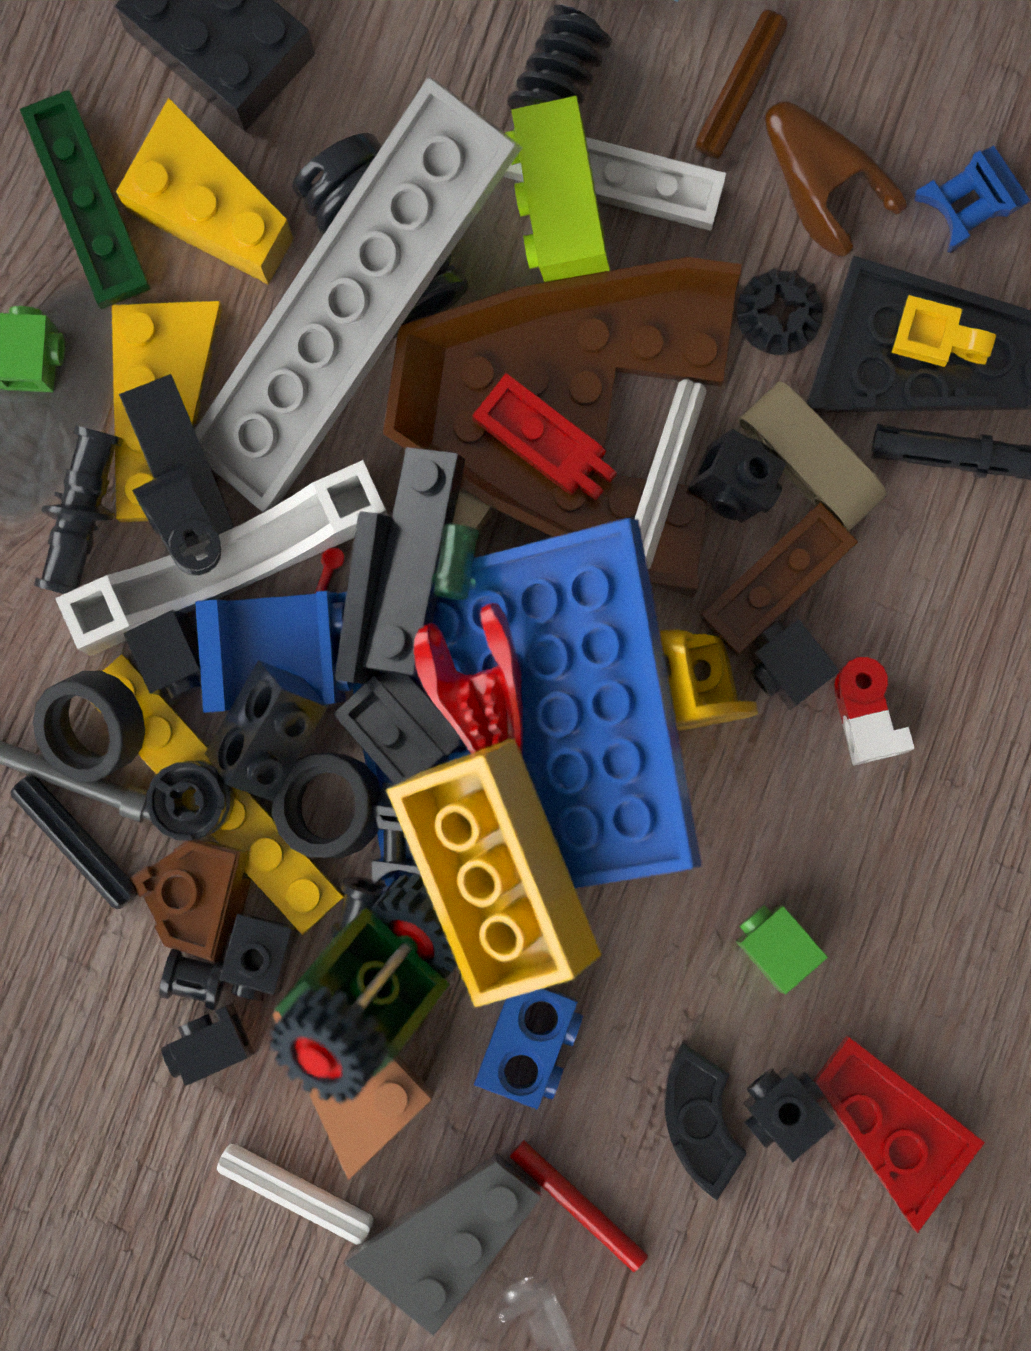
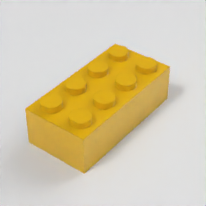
M515 739L422 771L387 790L475 1007L573 979L601 956Z

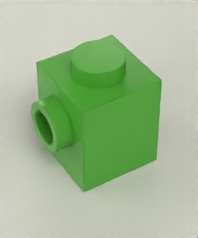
M13 306L9 308V313H0V390L54 392L55 366H61L64 361V336L62 333H58L57 327L46 315H42L43 312L40 309L27 306Z

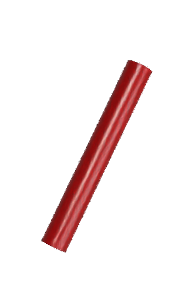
M525 1140L521 1141L509 1157L632 1272L637 1271L648 1258V1254Z

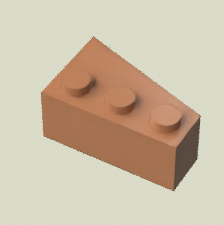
M277 1011L273 1014L277 1023L282 1016ZM397 1055L390 1064L368 1082L357 1098L352 1101L347 1098L344 1103H336L333 1095L328 1101L320 1099L318 1090L315 1088L309 1095L349 1180L432 1100L434 1092Z

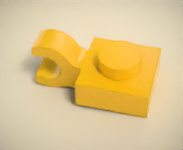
M908 295L892 353L945 367L949 360L950 352L967 361L985 365L987 358L991 356L996 334L958 325L963 309Z

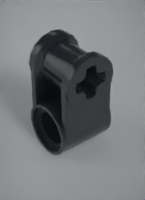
M182 464L132 490L154 532L160 535L174 563L181 571L188 575L201 576L210 573L217 567L221 559L222 550L218 533L205 511L206 507L194 483ZM195 536L199 542L210 541L205 547V559L197 561L196 557L192 554L185 557L181 555L187 549L185 540L188 537Z

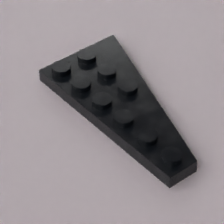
M853 255L806 403L815 413L1031 410V310ZM908 295L963 309L958 325L996 334L991 356L987 358L986 364L970 362L950 352L949 360L946 366L943 367L892 353Z

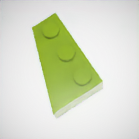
M577 96L512 109L515 130L507 131L505 134L523 147L511 165L521 163L524 182L514 184L520 216L530 215L533 234L523 236L529 268L539 267L544 282L611 271L608 263L604 229L600 219L583 119Z

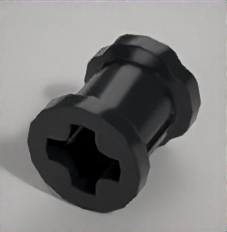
M345 878L341 890L346 895L340 920L332 925V937H335L365 907L370 911L388 889V886L381 882L373 883L372 879Z
M172 949L163 970L159 996L165 999H169L172 995L205 1002L206 1009L216 1010L225 983L219 980L224 961L220 960L212 964L183 957L181 951Z

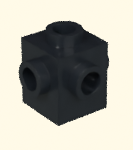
M731 429L708 445L688 490L710 503L712 509L720 516L742 523L761 511L767 513L774 506L782 492L783 486L778 481L787 463L773 455L764 443L747 438L736 430Z
M786 1067L778 1074L773 1068H770L755 1079L747 1088L751 1096L743 1104L752 1116L744 1123L766 1149L775 1142L792 1163L836 1127L835 1123L819 1105L827 1097L805 1071L796 1078ZM791 1102L792 1108L790 1113L784 1117H779L780 1107L785 1103Z

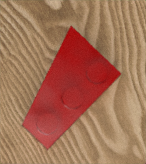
M846 1036L813 1081L827 1097L826 1101L912 1229L918 1233L985 1142L862 1046Z

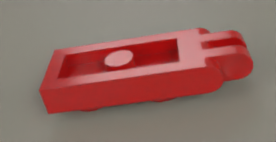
M505 373L472 415V420L570 495H573L579 488L588 496L597 500L604 491L598 484L587 477L590 472L593 471L608 483H611L617 475V472L611 466L601 460L606 450L599 443L507 373Z

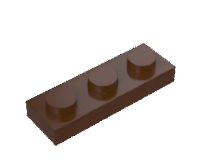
M820 502L699 617L738 656L850 551L858 541Z

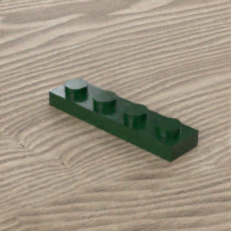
M70 89L20 108L19 110L97 305L100 309H104L151 290Z

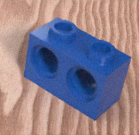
M546 987L506 998L474 1085L537 1110L542 1097L553 1100L564 1068L555 1065L562 1043L573 1046L584 1016L574 1012L577 999ZM538 1001L551 1004L557 1011L556 1024L546 1032L533 1031L527 1026L524 1019L527 1008ZM526 1055L535 1061L538 1072L533 1081L525 1085H517L507 1078L505 1065L512 1057Z

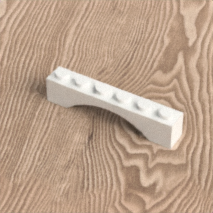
M362 460L311 483L295 495L264 513L219 534L222 548L221 559L217 567L208 574L201 576L188 575L181 571L174 563L171 555L134 568L106 575L55 599L77 649L93 656L126 641L123 633L166 612L176 610L188 613L196 609L195 601L217 600L329 548L355 538L360 511L387 515V512ZM206 540L189 547L181 555L185 557L192 554L196 557L197 561L206 558L205 547L210 541Z

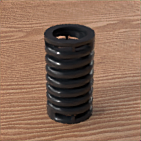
M359 133L331 145L311 159L294 178L293 190L297 196L305 198L304 206L309 215L316 217L315 224L320 233L325 234L382 146L375 135ZM323 171L322 177L316 183L311 184L314 178ZM450 254L402 325L446 311L466 293L469 287L468 281L461 270L455 269L453 265L449 266L451 263ZM398 330L393 336V338L397 337Z

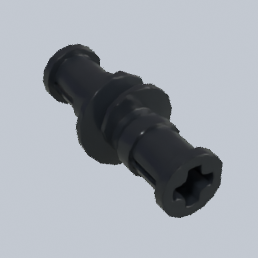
M75 426L73 434L78 435L70 469H67L63 481L64 492L55 491L54 496L61 500V504L42 506V513L55 519L56 523L50 531L48 539L50 546L42 577L35 578L34 586L61 594H66L80 586L87 555L91 554L94 543L93 532L98 529V526L95 525L96 521L113 520L115 513L103 506L101 501L107 493L110 481L107 478L115 447L122 446L123 438L80 426Z

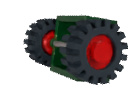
M413 874L410 879L407 875H403L396 881L394 880L370 911L365 907L332 939L275 1008L282 1017L271 1029L270 1036L273 1037L269 1042L271 1050L279 1052L275 1057L279 1066L288 1065L290 1068L286 1075L292 1081L297 1077L304 1082L301 1088L309 1094L315 1088L318 1090L320 1099L328 1101L333 1095L336 1103H344L347 1098L350 1101L357 1098L368 1082L395 1059L450 986L445 979L458 964L421 874Z

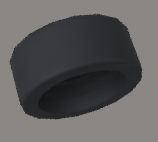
M101 670L81 671L58 682L44 691L35 706L33 727L36 743L46 761L60 774L75 781L95 782L131 763L142 748L145 724L142 709L135 695L119 678ZM76 695L89 700L101 712L108 725L110 743L108 753L103 756L88 750L77 739L71 727L69 708L71 699Z
M311 753L296 760L272 801V816L279 835L291 849L310 858H344L363 850L376 836L379 828L375 817L372 815V805L378 801L382 789L378 778L364 762L346 754ZM322 773H336L346 778L351 784L355 795V815L351 825L344 834L335 838H321L312 834L306 827L302 815V797L305 789L314 777Z

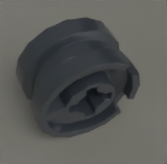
M204 760L177 762L163 768L152 779L146 794L147 811L152 824L163 835L175 840H195L218 831L228 821L234 807V791L231 786L226 785L211 763ZM196 789L194 794L195 804L199 806V809L189 810L183 805L182 796L186 790Z

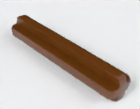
M767 9L758 18L696 139L695 148L703 155L713 159H718L722 156L786 31L788 22L783 15Z

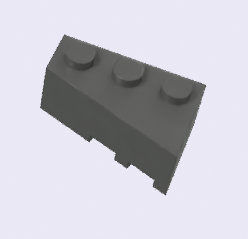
M496 1153L440 1190L438 1194L411 1212H407L395 1220L393 1224L366 1242L350 1250L344 1264L434 1336L541 1199V1188Z

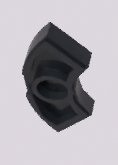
M681 1042L671 1062L665 1084L664 1113L666 1126L676 1155L685 1170L707 1194L718 1200L747 1154L731 1137L723 1119L722 1094L730 1074Z

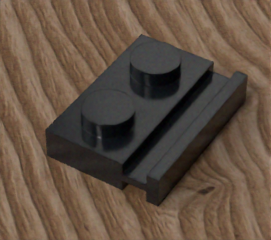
M382 672L377 678L373 676L367 681V684H364L333 713L395 785L422 771L447 763L450 760L449 756L458 747L465 746L454 727L410 676Z

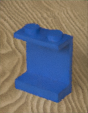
M319 591L316 594L230 601H195L203 713L229 711L258 660L304 678L325 704L346 702L345 691H351L353 683L339 681L335 677L345 602H339L337 592Z

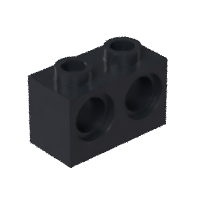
M258 660L206 750L205 755L226 785L273 801L326 711L327 706L304 678Z

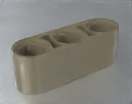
M781 381L777 382L738 418L740 426L749 438L764 443L773 455L787 463L782 473L815 507L821 502L848 531L887 497V491L877 476L787 384Z

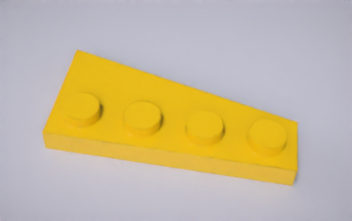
M220 301L112 305L114 435L123 438L122 446L115 447L116 519L119 522L148 521L132 490L154 479L119 394L172 374L192 426L197 423L201 405L199 400L205 373L209 370L213 352L211 347L216 325H219L223 308Z

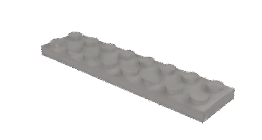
M428 77L195 429L209 467L263 513L281 502L523 148L433 78Z

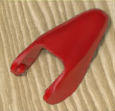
M492 602L481 608V622L486 639L499 665L473 675H466L456 670L444 636L437 625L430 623L422 626L414 640L416 671L432 702L454 727L470 753L472 754L515 739L522 757L521 670L510 625L501 607Z

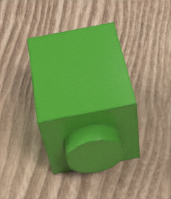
M763 904L739 925L744 934L735 942L773 986L785 995L828 958L784 906L776 905L770 911Z

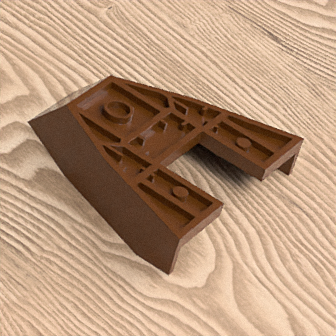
M694 257L677 258L516 287L403 324L398 329L383 434L404 449L409 447L458 453L466 459L461 488L483 503L554 538L628 518L634 519L647 479L616 475L611 483H608L591 471L587 477L603 489L604 492L601 496L594 500L579 488L573 495H570L472 420V415L505 373H507L605 449L615 372L677 381L689 379L694 383L722 387L736 287L741 276L742 264ZM677 483L648 573L650 584L693 598L699 587L700 578H697L707 501L689 491V485Z

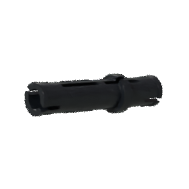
M876 424L871 449L872 459L896 460L941 468L960 469L973 472V476L978 478H986L987 474L1031 481V445L993 440L992 435L980 434L979 438L962 437L946 433Z

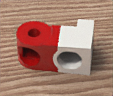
M857 657L850 660L842 667L834 680V693L853 766L905 754L914 749L909 727L898 730L893 729L884 696L888 686V675L884 667L877 660L870 657Z

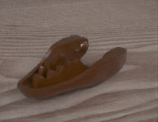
M788 101L776 103L767 110L765 114L766 130L785 176L795 209L809 236L823 249L842 257L847 256L853 251L851 235L843 230L826 207L829 195L837 187L859 172L864 173L871 188L881 199L886 210L892 211L896 215L906 210L907 204L904 196L888 174L864 150L808 111Z

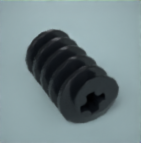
M554 5L553 12L555 15L549 17L545 23L544 31L546 34L538 37L535 43L537 53L530 55L526 61V70L528 72L519 75L516 84L518 91L511 93L507 99L511 110L577 96L579 105L582 104L584 95L574 87V84L590 86L592 84L593 76L583 66L595 68L601 66L603 58L593 49V46L602 49L610 48L612 44L611 37L601 29L594 19L582 11L567 5Z

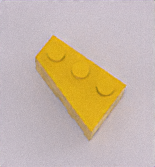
M168 98L116 191L126 210L132 215L269 285L294 239L287 219Z

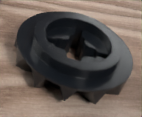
M773 268L764 274L754 276L744 288L737 303V322L745 339L758 350L773 355L792 354L805 348L817 335L822 325L824 303L820 300L815 283H810L801 277L797 270L788 272L778 271L776 268ZM776 292H779L780 298H783L785 306L798 308L797 311L789 314L785 332H783L782 324H779L776 315L764 313L765 310L772 308Z

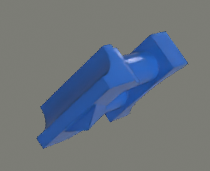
M994 145L984 151L979 150L973 154L970 164L957 176L939 187L932 180L918 189L914 197L915 202L935 207L947 220L950 229V240L947 249L949 253L967 243L971 236L968 231L982 222L999 216L1008 217L1031 201ZM974 190L979 199L960 212L955 213L951 204Z

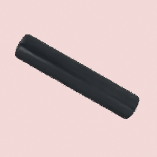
M28 775L10 791L11 797L112 908L121 909L134 899L137 891L131 880L38 778Z

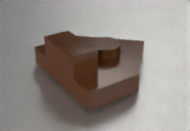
M202 838L187 840L173 849L174 852L154 865L147 866L131 876L130 880L139 897H144L157 923L154 927L165 947L210 961H220L223 958L228 933L233 931L237 914H242L251 882V878L243 876L248 852Z

